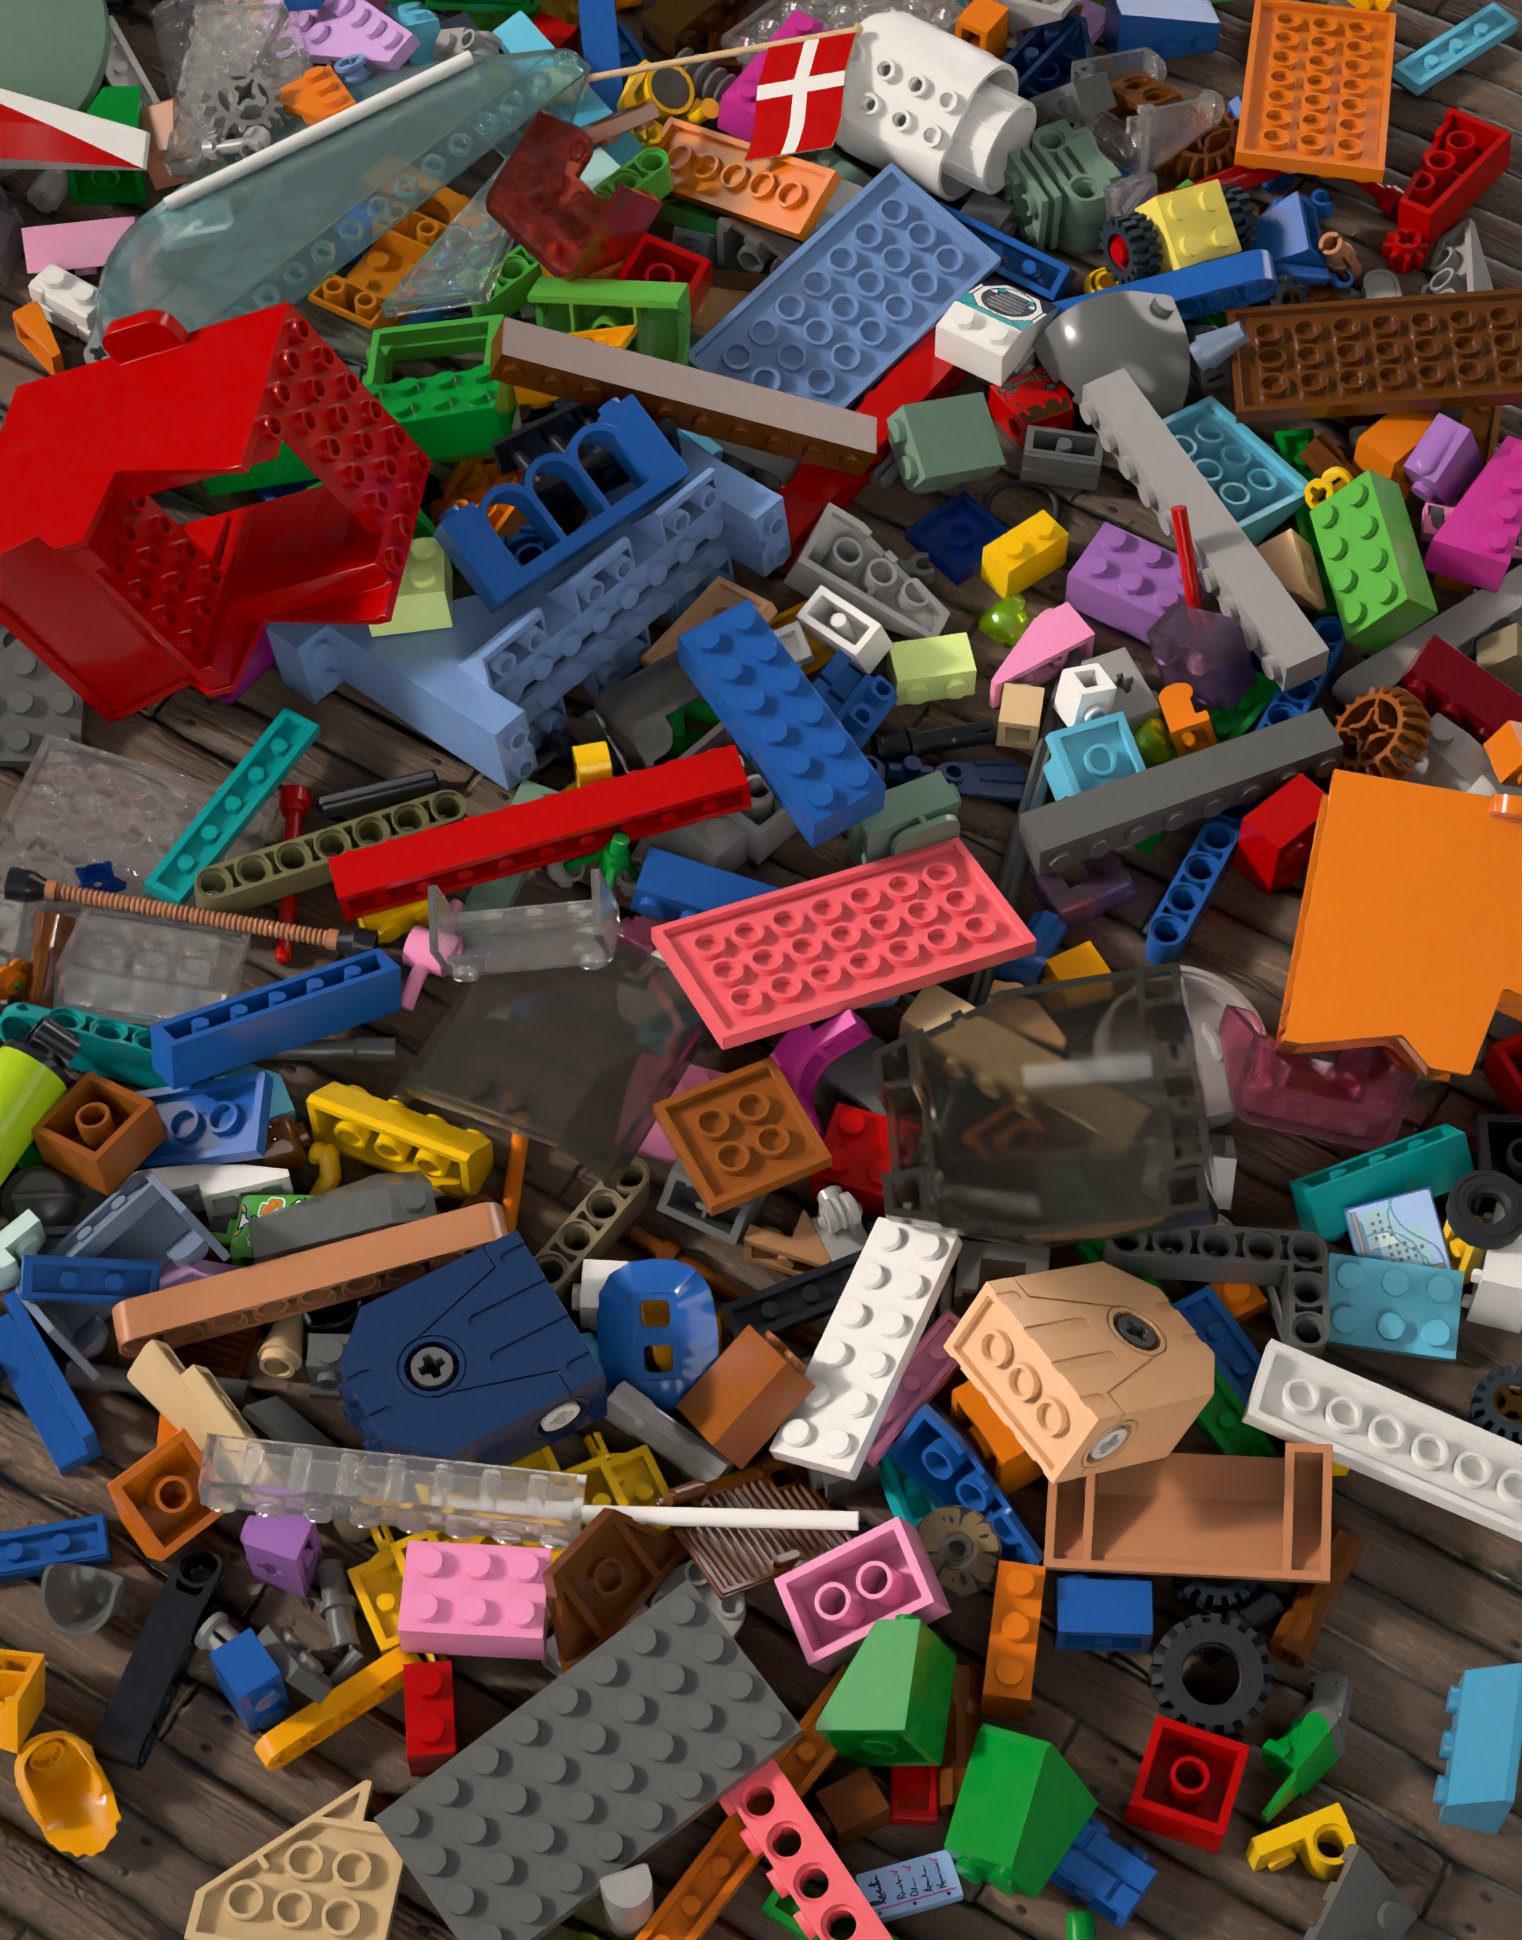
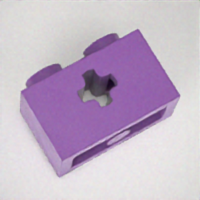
M262 1502L256 1516L250 1515L247 1518L241 1533V1542L244 1545L246 1561L249 1562L253 1580L306 1598L316 1575V1565L324 1557L315 1519Z

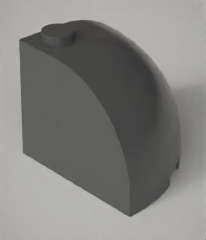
M1116 291L1094 296L1072 306L1056 317L1044 329L1033 345L1035 353L1046 372L1055 383L1061 380L1075 394L1072 401L1077 405L1082 403L1083 385L1125 368L1161 419L1183 408L1190 376V348L1184 323L1172 296L1141 291Z

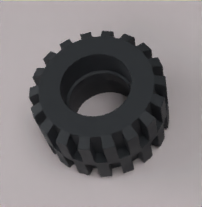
M1219 1613L1190 1616L1189 1619L1183 1622L1180 1621L1173 1626L1156 1647L1149 1668L1151 1694L1156 1699L1161 1714L1163 1716L1166 1715L1169 1719L1219 1736L1232 1735L1253 1722L1266 1706V1700L1270 1696L1273 1686L1271 1684L1273 1667L1272 1663L1269 1664L1267 1658L1269 1652L1265 1644L1261 1645L1256 1638L1258 1634L1251 1627L1247 1629L1241 1625L1240 1620L1234 1617L1230 1619L1221 1617ZM1205 1647L1217 1648L1227 1653L1235 1662L1239 1673V1683L1235 1693L1227 1701L1216 1705H1207L1195 1700L1187 1692L1182 1680V1670L1186 1659L1194 1651Z

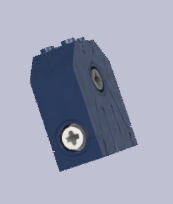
M517 1230L485 1245L484 1250L481 1247L360 1307L339 1364L343 1383L337 1385V1389L344 1402L341 1408L352 1430L360 1429L365 1439L362 1445L372 1466L375 1468L382 1465L390 1480L453 1495L572 1434L573 1429L577 1431L608 1415L605 1373L595 1360L589 1347L573 1324Z

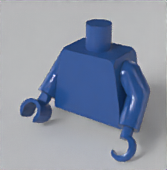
M1324 189L1314 191L1309 199L1298 191L1290 194L1288 197L1276 198L1262 215L1258 217V222L1254 223V226L1259 228L1257 235H1254L1257 241L1254 245H1251L1252 249L1250 250L1263 249L1270 252L1273 258L1276 277L1291 275L1292 280L1297 278L1301 281L1300 284L1326 286L1327 282H1332L1339 289H1347L1353 284L1354 278L1350 271L1344 272L1348 282L1343 283L1337 279L1336 273L1328 272V267H1324L1327 265L1326 256L1322 253L1323 251L1319 249V240L1322 236L1318 219H1326L1333 214V203L1329 202V194Z

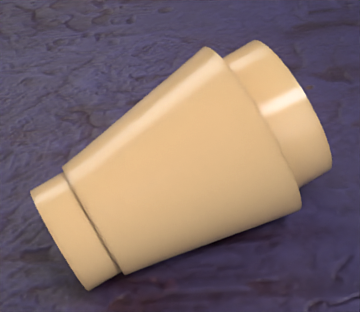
M301 1314L274 1322L257 1354L260 1361L259 1367L265 1374L274 1378L286 1379L292 1377L295 1371L301 1367L304 1321Z

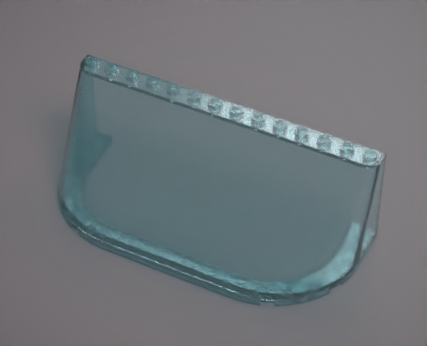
M567 48L473 57L474 65L171 212L168 210L164 200H162L127 229L112 249L102 270L96 300V327L102 351L104 350L107 358L111 357L102 345L106 327L110 322L146 310L156 309L167 312L188 332H192L289 301L294 306L492 148L535 186L545 166L546 156L544 152L546 149L554 152L550 139L571 131L591 66L576 52ZM446 60L403 64L398 71L370 68L371 75L366 80L345 87L356 104ZM282 109L276 129L271 128V143L269 146L312 125L305 123L300 115H296L293 118L286 116ZM240 154L229 155L226 163L218 164L217 161H214L174 192L244 158Z

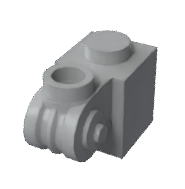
M466 27L441 29L434 44L430 63L436 66L469 50L475 64L450 77L459 83L485 81L488 69L493 68L496 64V56L499 54L498 50L501 48L503 41L490 31H475Z
M838 1185L829 1186L820 1191L816 1196L819 1203L818 1215L811 1218V1222L831 1259L830 1262L862 1250L868 1240V1235L861 1223V1215L863 1213L861 1204L848 1191L843 1192Z

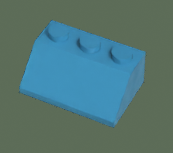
M1522 1663L1465 1670L1458 1686L1450 1685L1445 1712L1453 1715L1451 1730L1444 1729L1439 1758L1447 1759L1445 1776L1438 1774L1433 1795V1803L1441 1805L1439 1822L1497 1835L1515 1799L1522 1744Z

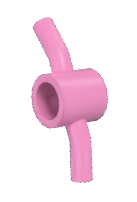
M453 899L450 901L437 919L433 929L415 925L409 933L403 949L402 962L404 965L412 967L401 993L402 1008L413 1011L423 983L429 973L445 978L452 969L458 952V939L449 936V933L464 906L460 900Z

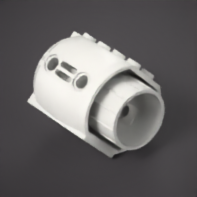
M904 11L875 13L864 19L860 23L864 29L863 34L859 38L856 36L846 71L842 120L835 143L843 151L880 170H883L892 162L925 192L932 193L946 201H955L972 188L989 195L1000 191L1005 186L1004 171L1007 170L1008 153L1015 151L1020 158L1021 148L1030 146L1036 125L1037 115L1034 104L1018 96L1019 83L1016 69L1010 64L995 58L991 53Z

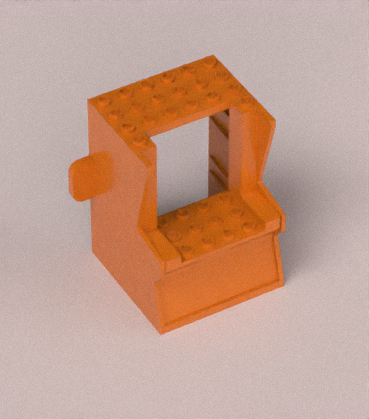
M1334 769L1329 794H1323L1320 801L1274 1051L1286 1054H1301L1383 1046L1410 1077L1448 1083L1451 1074L1467 1076L1472 1072L1495 1010L1522 1023V796L1493 794L1490 797Z

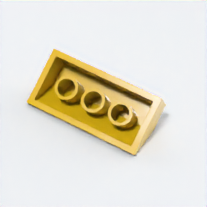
M333 1081L311 1093L306 1100L314 1142L321 1141L326 1145L332 1143L339 1150V1154L388 1173L421 1171L431 1181L433 1190L465 1201L466 1198L479 1193L494 1164L492 1140H489L481 1132L474 1129H467L465 1131L449 1125L443 1118L437 1115L428 1114L425 1116L409 1110L406 1105L397 1100L389 1099L385 1101L377 1098L357 1085L345 1086Z

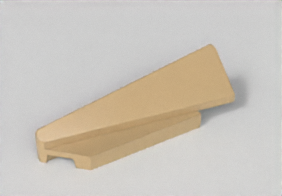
M154 1339L149 1341L128 1371V1380L178 1431L181 1428H185L204 1457L257 1510L261 1503L265 1502L301 1515L307 1512L309 1508L210 1370L207 1367L195 1364L186 1369L168 1343Z

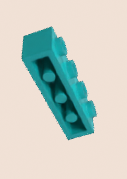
M1444 1123L1290 1181L1289 1183L1301 1230L1316 1233L1325 1242H1330L1344 1237L1345 1231H1348L1342 1209L1430 1186L1433 1198L1437 1196L1448 1197L1451 1188L1462 1176L1474 1172V1167L1465 1132Z

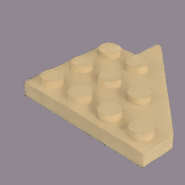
M369 1780L362 1781L196 1890L184 1940H388L405 1863L379 1825L375 1822L366 1821L374 1789L373 1782Z

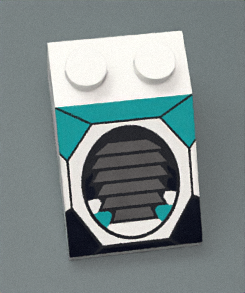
M992 276L957 299L938 322L935 336V356L1001 387L1056 315L1058 306Z

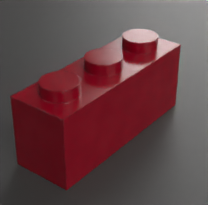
M1436 634L1418 650L1397 682L1399 687L1406 689L1430 709L1440 713L1470 734L1482 747L1509 720L1522 723V696Z

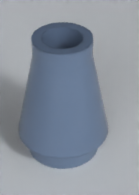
M1237 321L1232 325L1197 335L1196 341L1190 343L1189 348L1201 370L1205 371L1209 368L1215 370L1242 345L1249 342L1250 338L1243 324Z

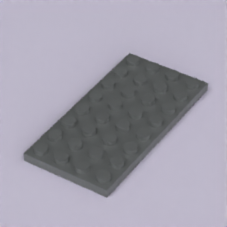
M687 1579L374 1817V1820L457 1940H540L601 1892L599 1881L601 1877L634 1867L805 1733Z

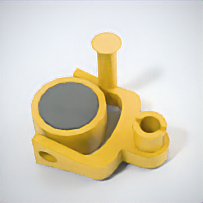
M645 59L638 65L650 64V62ZM680 66L629 75L617 102V109L619 111L653 97L660 117L653 119L655 124L639 132H634L633 128L628 129L645 149L651 148L661 140V130L664 127L661 124H665L669 117L677 119L680 116L679 120L700 126L709 118H717L720 106L712 98H706L703 101L699 98L694 100V84L690 76Z

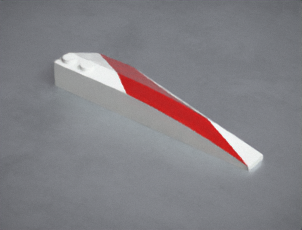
M0 88V169L146 171L150 143L149 132Z

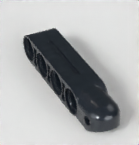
M202 1547L191 1548L183 1552L176 1559L98 1727L93 1742L95 1757L136 1771L142 1770L198 1649L194 1644L195 1636L201 1626L211 1617L212 1606L224 1580L223 1562L215 1551Z

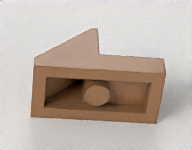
M805 1210L802 1211L792 1238L785 1236L784 1233L776 1228L768 1226L760 1228L749 1224L743 1238V1260L791 1276H797L831 1261Z

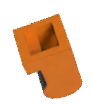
M1174 683L1165 687L1160 692L1159 703L1179 758L1218 744L1207 710L1200 712L1193 688L1189 684Z

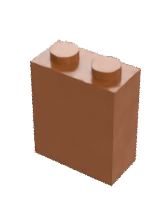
M750 1324L676 1405L679 1411L703 1437L741 1470L816 1387L803 1374L808 1366L789 1350L785 1343L769 1329L762 1336Z

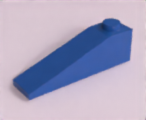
M935 1402L925 1403L886 1455L941 1507L958 1506L961 1509L960 1524L965 1514L969 1511H975L983 1516V1519L978 1524L982 1522L990 1523L992 1531L996 1533L999 1541V1550L987 1551L998 1558V1563L999 1560L1038 1565L1044 1558L1043 1552L970 1435ZM990 1533L982 1534L980 1537L986 1538Z

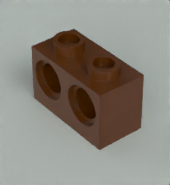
M1143 71L1110 83L1117 106L1108 109L1109 119L1143 141L1148 142L1184 128L1183 113L1185 111V104L1181 94Z

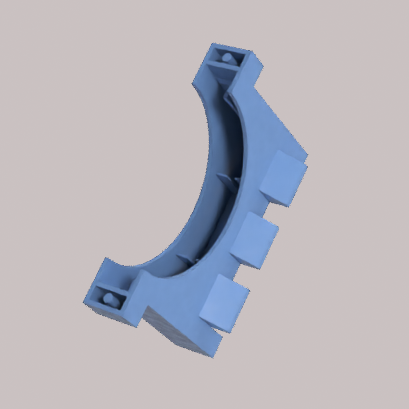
M559 397L554 401V406L559 410L575 401ZM679 437L682 453L680 458L691 471L682 485L493 614L490 613L478 595L453 600V627L372 637L369 625L270 623L265 627L283 683L313 704H316L345 681L510 791L538 768L535 752L542 747L544 738L552 730L558 729L561 732L569 724L563 695L582 683L589 694L598 700L610 689L616 687L623 678L643 664L640 658L652 647L648 629L650 623L664 613L674 623L718 576L735 583L731 557L763 577H766L774 569L786 562L792 555L784 499L781 495ZM597 444L580 446L586 457L602 450ZM631 480L603 495L612 506L636 490L637 487ZM589 512L579 528L593 519Z

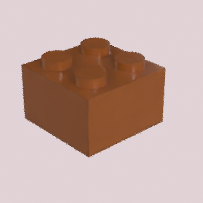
M88 1071L31 1129L44 1164L107 1196H110L167 1138L154 1101L91 1071Z

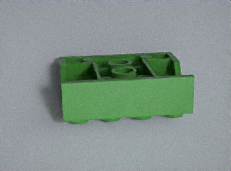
M540 276L527 295L528 303L535 307L537 326L562 333H572L637 324L638 333L625 350L689 367L691 327L689 283Z

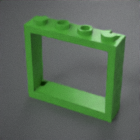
M505 314L373 329L371 348L366 349L368 368L367 374L362 376V384L364 386L368 384H391L394 362L485 351L484 365H490L491 343ZM492 449L432 459L431 464L493 458L495 454Z

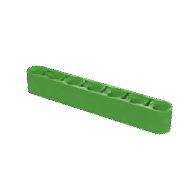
M651 147L638 153L475 278L466 290L473 317L505 314V317L509 318L528 303V293L538 278L542 276L541 255L554 254L555 250L561 251L562 248H568L569 245L574 246L576 242L582 243L583 240L588 241L590 237L602 236L604 232L609 233L613 237L650 209L653 204L668 195L673 189L674 183L668 154L665 150Z

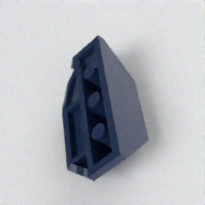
M1069 11L1062 20L1033 27L1001 60L1016 69L1019 83L1018 96L1030 102L1029 98L1089 77L1095 71L1096 64L1086 18Z

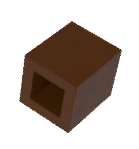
M866 1766L815 1793V1811L811 1813V1816L826 1839L831 1838L837 1850L852 1844L889 1823L890 1806Z

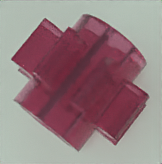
M636 915L634 919L626 917L619 924L613 936V945L617 947V950L621 951L617 959L633 968L637 964L642 966L650 954L657 950L651 941V927L660 925V922L644 915L641 917Z

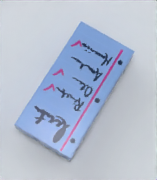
M946 1849L855 1875L856 1884L882 1923L963 1900L964 1896L952 1857Z

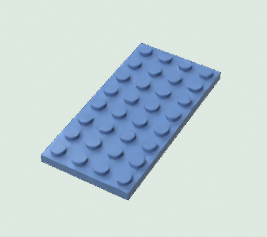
M891 162L689 350V367L849 410L892 366H895L938 324L957 299L979 286L1000 266L1002 258Z

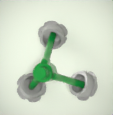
M621 832L615 833L612 841L607 842L605 847H601L596 852L553 863L546 867L550 879L557 882L558 886L562 888L572 887L573 882L583 877L585 865L596 861L599 863L600 870L606 874L596 919L584 918L581 929L576 931V935L583 939L582 946L596 951H606L608 944L614 945L617 943V939L614 938L616 926L605 921L615 878L617 885L621 887V892L626 896L633 897L644 864L642 858L629 856L627 846L630 840L626 834Z

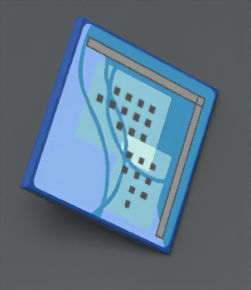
M1430 1186L1342 1209L1355 1256L1452 1270Z

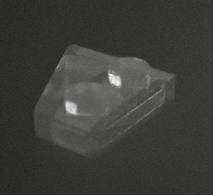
M1142 170L1105 186L1103 192L1106 222L1109 219L1135 212L1134 209L1147 202L1149 197L1158 194L1156 174Z

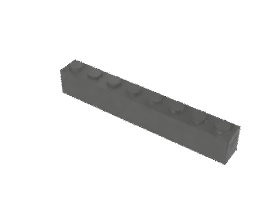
M1322 708L1021 813L1019 814L1018 839L1038 876L1052 871L1060 872L1072 864L1089 858H1100L1111 850L1128 844H1139L1148 837L1164 831L1178 830L1192 821L1204 817H1215L1223 810L1240 804H1251L1260 797L1277 792L1300 773L1309 780L1316 777H1327L1334 772V769H1340L1344 744Z

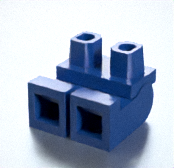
M838 649L824 664L811 684L861 750L898 700V697L894 694L896 692L895 687L887 680L878 675L873 678L868 673L862 676L848 664L851 658L841 649Z

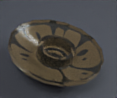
M949 1505L934 1509L919 1521L916 1529L945 1596L961 1598L975 1595L991 1583L997 1573L999 1560H1001L1002 1546L998 1531L986 1516L971 1507ZM954 1540L961 1541L965 1545V1552L961 1555H954L950 1552L948 1544Z

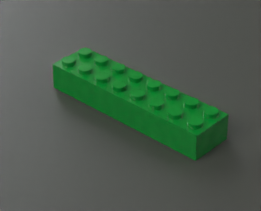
M480 365L472 370L455 373L444 371L435 376L420 379L409 377L401 379L396 383L385 385H365L396 422L404 428L412 440L427 454L430 460L492 450L493 441L512 431L517 401L511 385L489 379L490 365ZM282 440L276 459L252 465L249 472L244 474L240 472L221 474L203 479L208 495L215 496L317 479V477Z

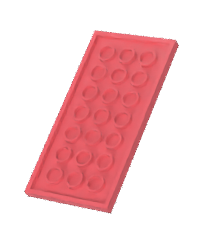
M959 837L651 927V941L722 1050L842 1014L848 1009H858L1036 953L1037 945L1035 937Z

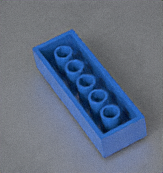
M750 599L678 636V663L812 849L883 810L886 784Z

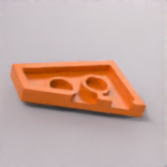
M330 65L313 67L305 72L304 77L279 88L281 90L279 101L284 103L283 111L285 115L291 118L300 115L304 122L310 125H315L356 105L355 100Z

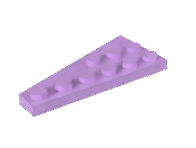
M325 0L320 9L288 12L284 3L279 8L277 16L248 49L257 58H265L266 55H272L276 60L295 57L299 62L334 65L336 61L353 54H363L366 58L365 64L371 69L398 71L422 42L413 33L365 0Z

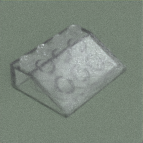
M86 904L55 966L54 1008H72L126 1023L150 1026L237 996L253 932L251 934L248 932L243 933L242 930L238 932L237 929L235 931H232V929L227 930L226 927L221 929V926L220 928L211 927L210 925L205 926V923L200 925L199 923L194 924V922L189 923V921L180 922L178 919L174 921L173 918L169 920L168 918L163 919L162 916L158 918L157 915L152 917L146 914L141 915V913L136 914L130 911L125 912V910H114V908L109 909V907L105 909L104 907H98V905L94 907L93 904L91 906Z

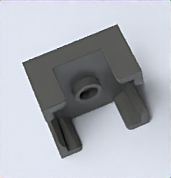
M961 1240L963 1245L958 1254L952 1310L956 1316L962 1319L987 1281L1049 1271L1050 1249Z

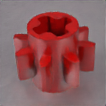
M1403 227L1395 233H1387L1386 242L1382 245L1380 258L1388 259V269L1399 274L1410 273L1415 268L1422 269L1423 261L1427 257L1429 244L1421 243V232L1413 228Z

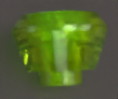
M1013 593L996 603L979 619L980 631L1000 644L1008 641L1010 645L1018 642L1028 629L1026 625L1031 621L1025 598Z
M1148 718L1132 734L1146 769L1151 765L1155 767L1165 763L1173 753L1168 747L1172 742V738L1160 718Z

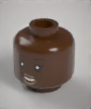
M281 1114L270 1119L265 1158L251 1160L253 1165L288 1169V1172L306 1165L309 1162L308 1147L312 1146L314 1139L305 1121L296 1123L288 1114Z

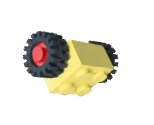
M1218 179L1155 196L1135 208V212L1109 219L1108 222L1103 224L1104 230H1101L1099 235L1103 239L1102 242H1099V249L1104 250V255H1101L1102 262L1107 261L1108 265L1105 267L1107 273L1113 272L1111 279L1114 282L1118 281V285L1249 251L1252 249L1251 245L1256 243L1257 239L1254 235H1257L1259 228L1254 226V223L1258 222V216H1253L1252 210L1256 209L1254 203H1248L1250 196L1248 193H1243V188L1240 186L1235 187V185L1221 188Z

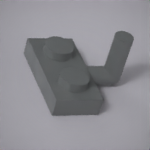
M267 1624L257 1636L280 1670L285 1681L319 1705L332 1689L355 1675L368 1659L359 1649L353 1646L332 1673L326 1676L322 1673L325 1670L323 1665L306 1652L309 1648L307 1644L290 1630H286L282 1635Z

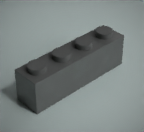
M720 217L717 221V269L770 275L802 246V244L792 239L779 236L739 219Z

